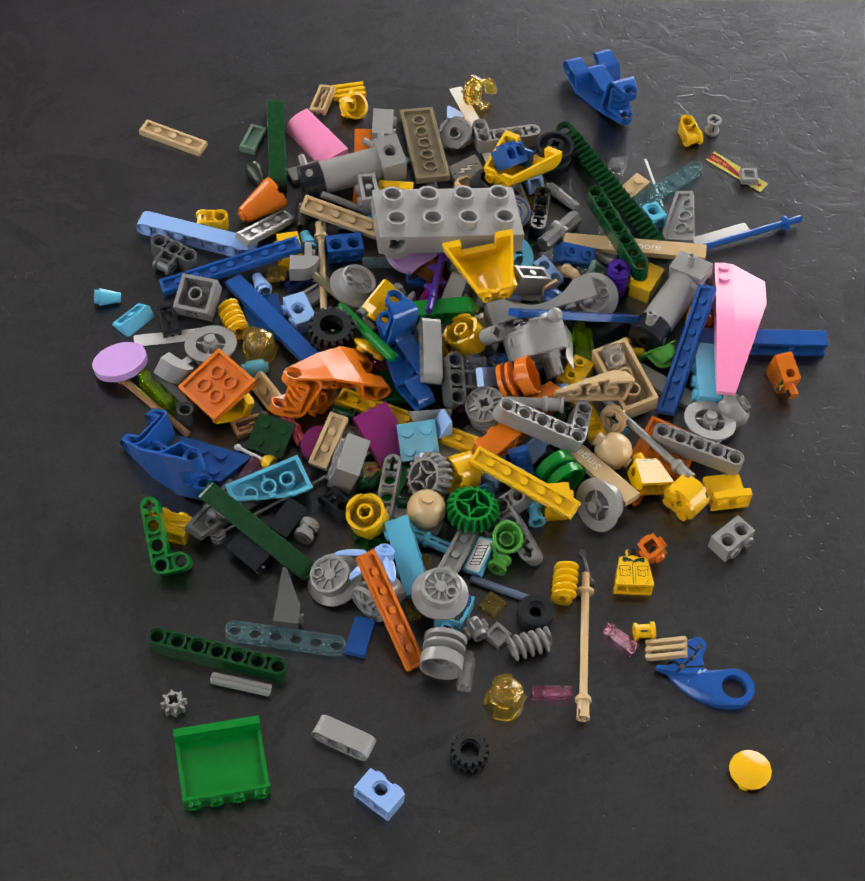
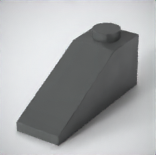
M282 567L273 617V631L298 633L299 626H303L304 614L301 613V605L288 570Z

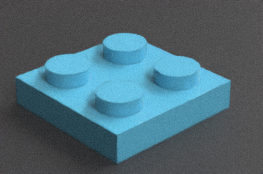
M435 419L396 425L402 464L413 462L414 457L419 456L423 452L439 453Z

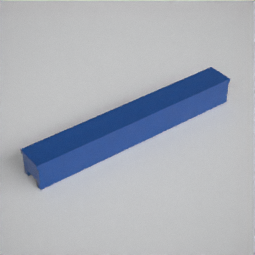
M713 328L704 329L700 342L714 344ZM758 329L749 355H777L792 351L793 356H824L825 347H828L827 331Z

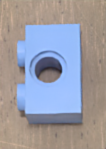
M304 291L283 297V305H281L283 315H287L288 322L300 334L307 333L308 324L311 316H314V311Z
M372 768L354 786V796L387 821L404 803L405 793L403 789L397 784L390 783L383 773L374 771ZM382 790L386 794L380 796L377 795L375 792Z

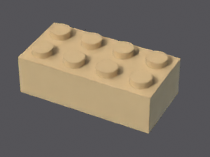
M627 338L592 350L591 361L595 363L594 368L598 375L612 370L627 371L634 377L635 382L626 400L613 401L622 410H625V413L630 418L657 408L659 397Z

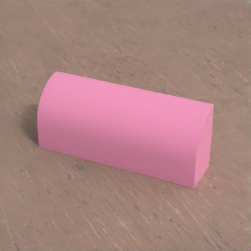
M308 109L293 116L286 126L285 132L313 160L323 161L348 154V148Z

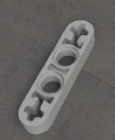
M390 454L384 460L377 495L380 499L385 494L392 496L390 501L382 500L390 520L393 519L402 471L401 458L396 454ZM395 461L396 464H394L393 467L394 471H391L390 464H392V462ZM392 477L395 479V482L393 484H386L385 480Z

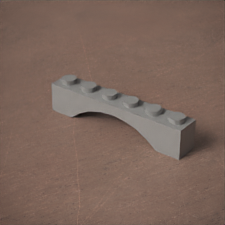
M591 275L573 279L560 295L547 302L535 305H521L502 299L486 304L484 311L489 327L498 324L505 328L507 324L513 323L518 325L524 322L525 319H528L508 315L510 308L550 310L556 307L570 310L580 303L582 305L592 303L597 293Z

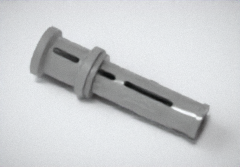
M506 395L507 398L533 409H542L544 413H547V411H559L563 414L564 396L550 398L548 395H545L543 398Z

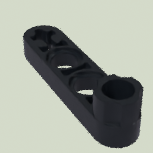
M546 187L536 188L528 232V238L533 242H537V239L545 233L551 193Z

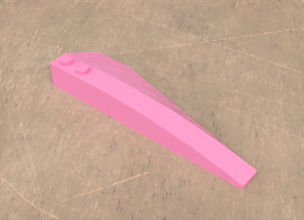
M714 263L711 283L712 286L717 288L712 304L716 394L735 396L766 308L765 281L733 264Z

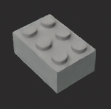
M350 433L347 434L345 439L341 438L325 478L328 479V487L336 486L340 491L349 494L359 477L370 440Z

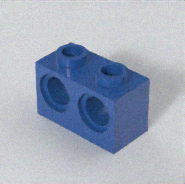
M515 140L496 146L497 150L491 152L498 172L529 160L522 141L515 143Z
M361 232L325 236V249L329 264L364 260V245Z
M561 242L554 246L553 264H570L576 269L586 270L589 268L591 261L595 259V248L568 242Z

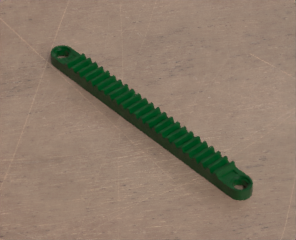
M560 122L556 126V132H560L563 128L569 129L568 132L563 134H566L573 141V156L595 184L604 190L615 209L639 239L666 241L663 234L657 230L656 226L653 225L652 221L641 210V207L637 205V202H634L633 197L627 193L626 189L615 178L611 170L605 166L593 148L587 144V141L584 140L579 131L570 122ZM655 258L659 263L667 264L673 260Z

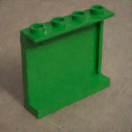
M259 715L173 729L184 810L195 811L204 806L218 807L223 805V803H241L245 799H264L271 795Z

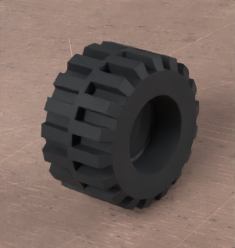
M328 307V309L321 308L320 312L316 311L314 316L310 318L308 324L309 342L318 352L338 346L352 348L355 338L354 319H352L350 313L347 314V311L344 309L341 311L339 307L332 309V307ZM334 329L340 333L328 335L324 331Z

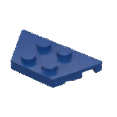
M180 436V442L200 450L206 464V469L201 472L209 475L218 486H221L229 477L235 475L241 466L245 463L248 465L251 461V456Z

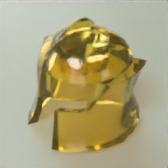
M471 75V78L466 79L463 90H461L465 104L476 105L481 110L489 109L492 105L480 99L483 97L484 86L485 93H497L495 81L492 78L482 79L477 75Z
M252 326L243 334V351L250 361L263 358L264 362L270 363L275 359L278 353V344L274 341L273 333L266 329Z
M501 674L493 678L491 688L485 693L483 706L491 701L492 704L498 706L495 708L492 718L500 721H511L521 714L523 703L528 696L524 694L521 684L512 677V674Z

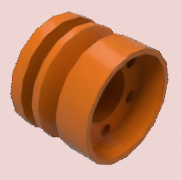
M529 355L515 359L514 365L512 362L507 361L505 364L501 363L496 366L497 384L504 398L506 395L522 397L523 394L529 397L541 392L539 373Z

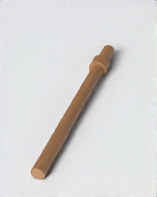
M129 379L118 382L121 386L128 388L151 409L164 410ZM167 412L172 426L183 436L188 437L191 432Z

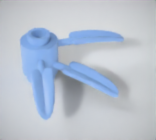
M380 544L375 547V550L389 581L393 583L396 579V569L393 562L395 550L389 544ZM346 549L337 551L334 555L360 556L366 553V551ZM359 566L351 572L350 580L362 575Z

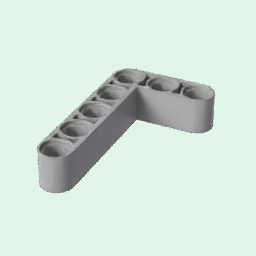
M505 397L499 401L492 415L496 421L560 449L568 450L570 453H575L586 440L592 406L585 400H579L570 411L567 423Z

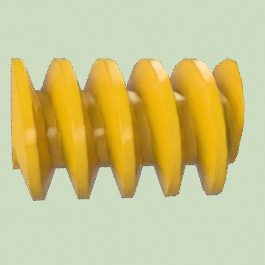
M227 299L219 305L217 312L224 327L231 330L237 340L245 338L251 329L248 326L238 300Z
M559 561L554 566L551 600L555 604L571 605L573 599L576 598V584L578 583L577 577L579 575V565L577 563Z

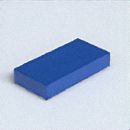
M355 616L345 648V654L365 659L375 620Z

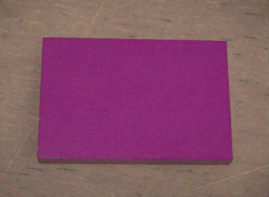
M386 401L353 417L352 420L362 438L370 440L368 448L380 469L383 468L384 460L388 455L396 454L401 458L396 426L399 423Z

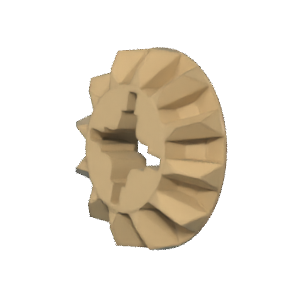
M608 405L601 411L600 419L607 433H622L624 428L627 427L626 420L628 418L624 414L625 410H622L620 406ZM616 416L615 419L618 420V422L613 423L614 420L612 419V417Z

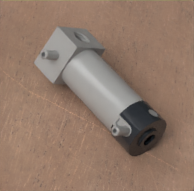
M379 133L377 135L378 138L373 139L372 148L307 164L305 155H298L301 166H297V175L304 198L306 194L317 198L321 196L322 191L332 193L354 187L357 184V174L375 172L376 180H406L407 160L397 134L384 136L383 133Z
M679 252L669 266L667 281L629 331V338L636 347L644 348L646 353L664 346L672 331L689 309V306L692 305L698 285L711 286L713 263L696 257L694 253Z

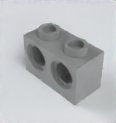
M737 515L711 536L708 547L726 562L729 558H735L743 547L747 548L752 544L755 530Z

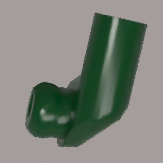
M377 471L371 479L359 476L356 480L357 487L361 490L375 489L380 483L382 473Z

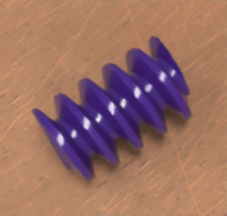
M621 259L611 261L607 271V277L616 285L618 298L626 293L631 272L630 265Z

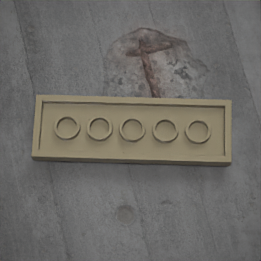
M433 107L400 110L399 115L416 184L450 181V172Z

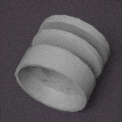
M489 386L479 387L473 390L465 401V411L474 431L480 435H485L490 427H495L499 424L493 418L492 412L504 397L496 388Z
M396 578L390 584L399 603H401L406 598V592L401 582ZM360 582L351 591L354 603L368 618L376 622L383 621L366 582Z
M434 627L428 629L425 632L423 651L421 652L419 663L420 670L430 677L443 680L455 679L461 676L464 664L463 656H465L467 645L466 636L452 628Z

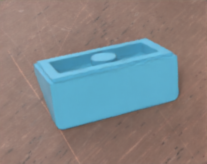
M138 303L113 322L112 325L125 336L130 337L153 319L154 314L149 305Z

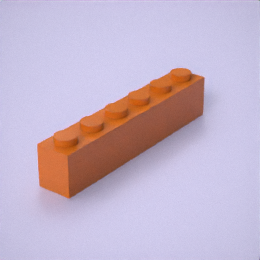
M548 381L545 385H541V392L539 394L529 397L543 398V396L548 395V397L552 398L555 390L559 389V387ZM535 409V410H538V411L544 413V411H542V409ZM547 411L545 414L552 416L556 411ZM499 422L495 427H490L483 437L480 436L476 439L473 454L481 446L503 458L509 453L508 449L516 447L528 434Z

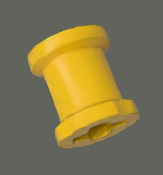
M650 621L649 624L633 623L632 633L634 641L642 638L656 639L655 622Z

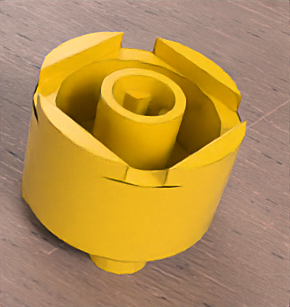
M460 314L452 319L453 323L450 326H446L444 330L445 340L462 357L481 353L485 349V345L479 338V333L484 328L471 314Z
M470 450L446 457L447 461L451 463L450 469L453 470L451 476L454 478L450 481L453 487L448 488L450 493H454L456 488L461 489L463 485L469 488L470 484L474 488L480 485L481 476L484 475V472L469 464V460L473 455Z
M681 475L665 490L662 501L667 508L676 513L681 521L685 522L686 520L693 519L709 503L710 499L709 497L706 498L705 493L707 490L701 482L692 476L687 478L685 475Z
M373 493L357 494L346 505V520L353 532L358 536L370 540L380 535L386 529L384 522L390 520L388 511L377 495Z

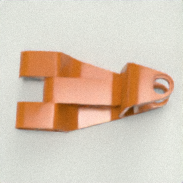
M338 346L316 353L287 367L281 379L289 387L285 394L271 399L268 409L275 415L300 418L306 414L322 389L355 388L362 400L384 399L390 394L391 389L382 376L369 373L373 369V364L366 353H362L357 349Z

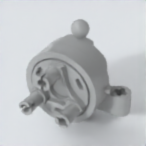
M551 308L548 313H543L540 317L531 318L527 322L519 323L518 326L504 328L494 324L481 330L479 333L480 341L484 345L503 342L508 361L513 364L515 359L529 355L534 363L540 362V364H543L546 380L556 378L559 374L564 373L560 361V351L569 348L570 344L562 319V311L559 308Z

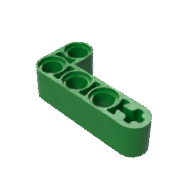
M468 296L437 299L432 314L425 312L428 300L412 301L419 310L416 326L420 318L440 319L442 324L453 323V318L464 313L471 314L474 317L475 301Z
M145 497L140 503L152 570L162 576L188 571L193 565L192 557L184 552L171 553L162 504L153 497ZM150 503L155 505L152 507V511L147 509V507H150ZM158 521L159 528L156 531H151V524ZM162 541V549L155 551V543ZM185 556L187 559L186 564L179 567V558ZM161 561H166V569L159 571L158 564Z

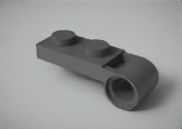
M157 377L158 390L176 406L178 421L183 426L192 425L195 421L194 406L188 400V397L175 384Z

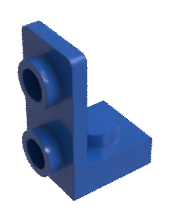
M527 444L508 449L512 464L535 476L533 461Z

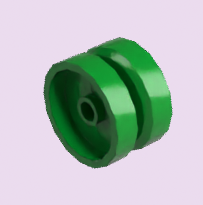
M565 449L558 450L549 455L535 471V477L546 483L569 482L570 490H574L585 476L582 466L575 462L571 453Z

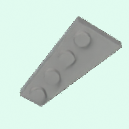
M676 191L662 231L666 241L695 244L693 191Z

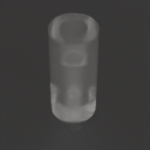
M467 650L465 656H463L462 675L457 680L456 688L461 692H470L472 689L476 659L473 657L474 652Z

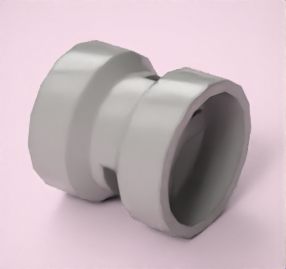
M303 517L299 523L300 527L294 532V537L303 544H311L314 539V533H317L320 525L311 517Z

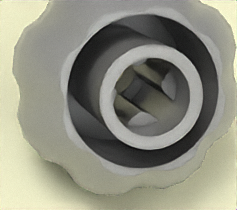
M723 395L718 403V408L724 416L736 420V428L743 426L747 422L751 406L743 395Z

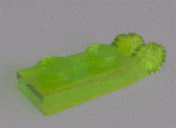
M143 369L137 374L140 386L169 414L175 411V401L172 395L166 393L161 384L151 378V373L148 370Z

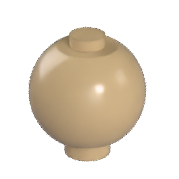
M600 432L591 443L595 446L594 454L613 470H619L622 466L626 468L633 460L630 458L633 452L632 445L629 439L621 433L609 432L603 434Z
M430 489L417 491L410 497L407 503V515L412 523L419 528L430 529L438 526L446 514V504L443 497Z

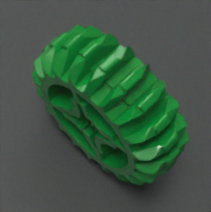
M470 484L469 488L464 485L461 489L456 488L454 493L451 492L446 501L445 512L448 521H451L452 526H457L458 531L464 529L465 534L468 531H472L473 535L476 531L481 534L484 529L488 531L491 526H494L499 515V504H497V498H493V492L487 493V488L482 490L479 485L474 488L472 484Z

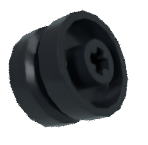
M555 131L546 132L541 135L537 140L535 155L545 158L544 149L548 146L562 151V159L555 169L546 172V174L559 175L568 171L571 166L574 149L572 139L566 134Z

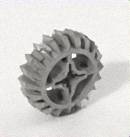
M428 451L420 453L419 456L414 457L413 462H410L411 468L406 469L409 472L408 476L405 477L408 479L406 486L410 487L408 493L413 495L419 490L430 489L436 491L445 499L444 494H449L448 488L453 487L450 484V481L454 479L451 476L453 472L450 469L451 463L447 461L445 456L437 452Z

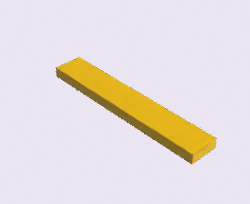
M481 446L477 448L469 460L470 465L569 520L572 519L581 505V502Z

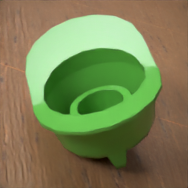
M676 340L642 354L638 357V360L645 361L649 359L656 367H670L676 353L674 347Z

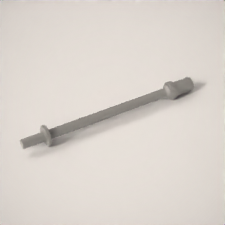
M601 401L606 406L616 405L613 401ZM624 413L628 418L626 424L670 464V470L673 473L676 472L679 476L685 475L687 478L696 475L684 465L682 459H675Z

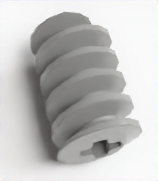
M545 626L543 630L537 628L535 632L530 630L527 634L525 632L520 633V636L515 634L512 636V639L508 636L506 637V643L511 656L516 661H519V654L526 659L527 652L532 657L535 656V650L541 655L542 648H545L547 653L550 652L552 637L549 628Z

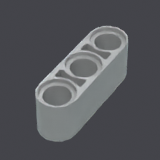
M321 715L311 734L317 741L361 761H367L377 742L372 735L328 715Z

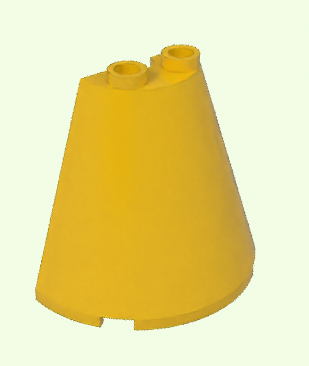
M506 130L496 146L515 140V143L520 141V135ZM548 146L544 149L545 158L534 155L531 167L526 168L516 165L500 172L497 171L493 158L490 155L483 167L486 174L485 179L490 184L510 187L555 169L561 162L562 151Z
M513 229L495 232L494 243L461 249L460 239L442 243L444 253L478 297L481 298L482 302L487 303L499 298L506 299L510 296V291L514 286Z

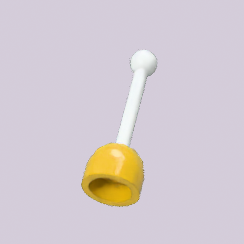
M240 444L234 446L235 451H242L260 460L263 468L277 463V458L272 455L261 457L242 448Z

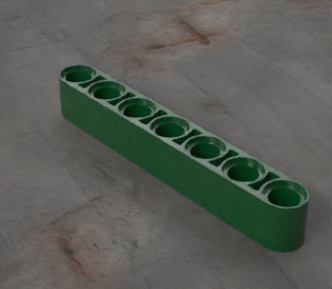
M267 100L269 178L279 187L277 188L278 190H287L284 101Z
M591 186L587 193L589 209L621 260L626 261L630 265V275L632 278L640 282L645 281L648 278L649 270L647 258L604 190L599 186Z
M210 480L198 496L305 582L310 576L314 562Z
M156 627L148 632L149 648L155 654L273 683H283L287 679V662L281 657ZM156 639H161L160 642H154ZM176 644H181L180 647H174ZM195 649H201L200 652H194ZM215 654H221L220 657H214ZM241 659L240 662H235L234 660ZM262 664L260 667H255L254 665ZM282 669L280 672H275L274 670Z

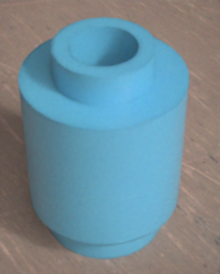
M263 358L246 361L245 364H241V368L253 378L259 371L265 374L269 372L268 362H264Z

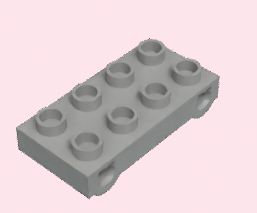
M461 185L454 189H436L431 186H423L419 189L386 187L383 190H372L371 210L379 254H384L392 259H399L410 253H444L442 243L459 239L462 245L461 249L494 243L495 232L513 229L514 253L522 251L524 231L513 188H507L502 185H493L490 188H471Z

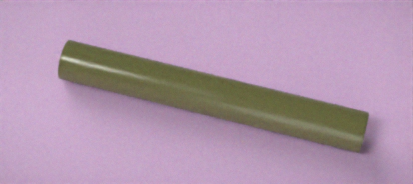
M315 272L312 278L337 299L331 290L330 284ZM349 307L353 312L356 310V308Z

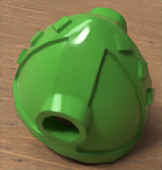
M511 520L499 522L492 533L491 550L494 553L500 551L504 554H512L521 548L523 533L517 523Z

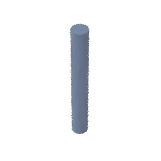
M474 575L470 578V583L518 600H522L528 595Z

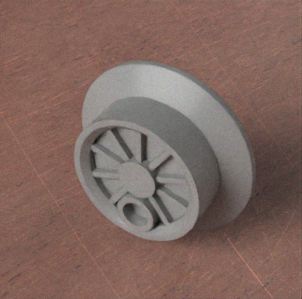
M351 264L336 270L332 274L330 287L339 301L349 307L359 309L376 289V279L373 273L366 267Z
M591 272L579 276L578 278L591 275L597 296L592 303L587 305L577 304L571 311L613 313L618 304V290L614 282L601 273ZM585 321V322L595 323V322H600V321Z
M205 326L189 334L185 340L184 347L187 355L200 366L218 348L231 358L237 347V339L235 334L225 327Z
M697 401L690 404L684 412L687 430L692 434L720 443L735 432L736 420L724 416L718 408V403Z
M599 478L587 479L579 486L576 499L581 502L578 513L582 521L590 529L597 532H606L612 529L623 511V498L620 491L613 484Z
M332 553L319 558L313 564L310 576L307 579V586L310 595L316 602L324 606L335 607L343 605L352 599L351 591L362 582V575L350 580L351 572L358 567L356 560L351 556H338Z
M438 567L427 570L416 578L412 585L411 598L417 610L426 617L435 620H447L459 615L464 610L468 602L469 592L465 581L458 574L450 569Z

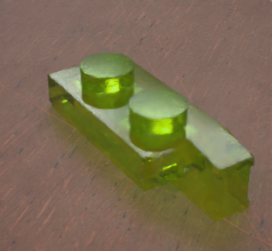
M577 320L576 328H573L572 332L575 354L591 361L592 350H594L592 331L589 327H585V321Z

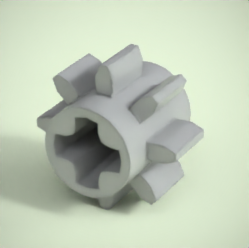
M473 616L465 622L464 625L466 627L463 628V633L468 640L473 638L475 642H479L488 635L489 625L485 618L480 620L477 616Z
M171 690L167 695H162L164 702L160 703L161 709H166V716L173 715L177 718L178 714L186 712L184 705L188 703L187 698H182V691L178 693Z

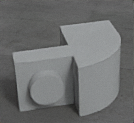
M305 242L304 255H290V281L309 280L315 272H318L319 256H315L312 242Z
M168 352L160 358L153 373L170 383L180 385L194 370L193 363L195 360L189 356L181 360Z

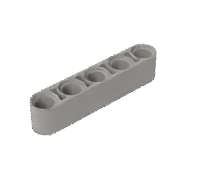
M658 423L654 428L652 438L668 452L729 475H736L741 470L744 455L738 450L666 423Z

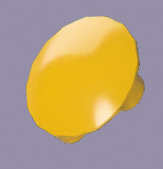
M354 338L358 351L362 353L367 351L373 354L372 356L375 359L383 360L384 357L365 338Z
M740 751L733 756L729 763L731 777L741 790L760 789L766 786L771 779L772 770L770 763L763 755L756 751Z

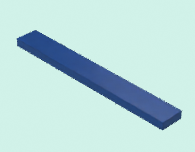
M297 236L159 279L164 297L177 293L183 273L219 280L303 252Z
M240 273L225 281V286L299 361L319 353Z
M698 285L656 410L659 414L676 416L717 292L715 286Z
M510 308L508 315L518 318L540 317L543 313H548L549 310ZM561 310L563 320L635 323L639 316L633 314Z

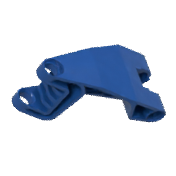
M610 49L593 53L596 64L594 66L587 67L581 57L568 59L563 62L564 71L576 94L595 110L621 125H629L631 123L633 114L630 101L635 100L637 96L636 81L634 76L620 79V64Z
M390 290L385 298L388 311L379 313L376 324L380 338L397 354L394 362L386 359L395 389L414 410L419 411L435 402V397L429 387L436 385L437 388L440 387L442 390V383L441 385L421 383L419 345L413 338L419 310L400 291ZM394 296L398 298L399 302H392L389 297ZM382 317L388 318V322H387V323L382 322V321H381V318H382Z
M152 408L145 415V419L150 425L139 435L125 434L119 441L121 446L152 478L177 495L202 500L198 495L212 479L209 475L201 472L206 469V464L200 450L184 442H177L168 447L175 438V431L165 410Z

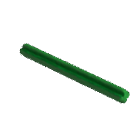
M339 303L338 307L341 311L344 309L347 311V314H351L355 322V329L385 359L394 362L397 357L396 352L346 304Z

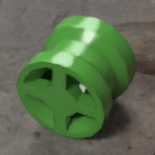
M498 551L492 555V560L487 564V568L493 574L503 576L507 571L506 567L511 564L512 560L509 555Z

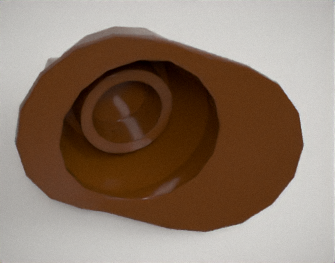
M439 254L415 269L409 275L408 280L421 277L427 282H433L435 272L428 267L429 264H437ZM445 265L443 267V272L441 276L442 278L448 272Z

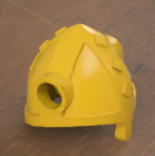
M350 90L348 94L339 99L338 103L342 117L356 120L366 115L368 102L361 93Z

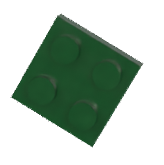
M259 412L246 445L247 450L263 455H272L278 460L283 461L296 424Z

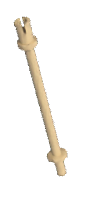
M319 220L315 223L316 234L314 235V240L318 243L319 275L326 280L325 236H328V234L326 233V222L323 221L322 226V220ZM319 284L320 309H328L327 291Z
M582 572L581 587H578L576 591L577 595L581 596L579 694L575 697V703L577 704L576 720L579 722L590 720L589 704L592 703V698L588 695L589 597L594 595V589L589 587V572Z

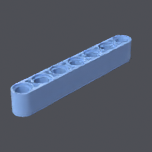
M144 211L136 225V230L143 235L153 237L154 235L161 234L183 245L227 256L256 249L258 246L257 242L247 247L235 238L236 233L150 211Z

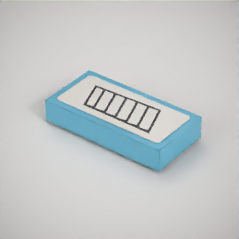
M478 535L462 568L464 573L482 578L493 554L490 548L492 539Z

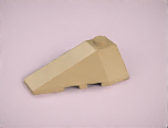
M612 370L556 389L552 398L564 396V402H578L579 400H626L635 379L627 371Z

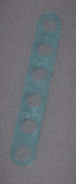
M697 160L689 162L634 196V202H637V205L640 207L655 201L658 203L701 176L704 168L703 164ZM692 167L699 168V171L693 170ZM684 174L688 178H681L679 175ZM668 182H673V183H675V185H674V186H670V185H668L667 183H668ZM655 190H662L663 193H657ZM643 197H648L651 201H645Z
M237 620L228 622L225 627L227 639L233 642L328 656H341L345 653L346 648L345 639L339 635ZM237 627L241 631L236 635H232L229 633V630ZM253 630H258L261 635L253 638L249 633ZM278 633L281 635V638L273 641L270 639V635ZM293 636H299L302 640L300 643L294 644L290 639ZM319 639L322 644L314 647L311 645V641ZM339 642L342 644V648L335 650L331 647V644Z

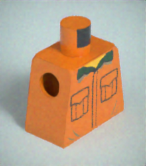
M789 351L775 355L765 373L777 394L786 393L788 399L796 398L799 395L796 387L801 380V376L793 353Z

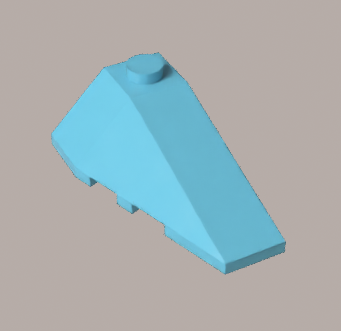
M298 455L230 482L225 485L228 494L236 501L246 502L293 497L313 489V486Z

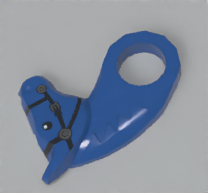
M693 637L687 642V658L671 659L667 665L656 666L657 671L667 675L685 694L714 708L742 709L749 705L755 693L754 681L742 670L737 668L713 671L705 669L703 655L707 644L700 637ZM726 680H736L744 686L746 693L741 698L729 697L723 691L722 683Z

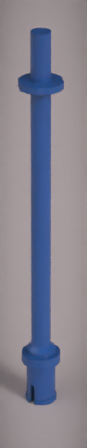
M783 215L778 222L703 244L707 245L706 250L779 228L787 231L790 229V225L802 222V216L787 218V216Z

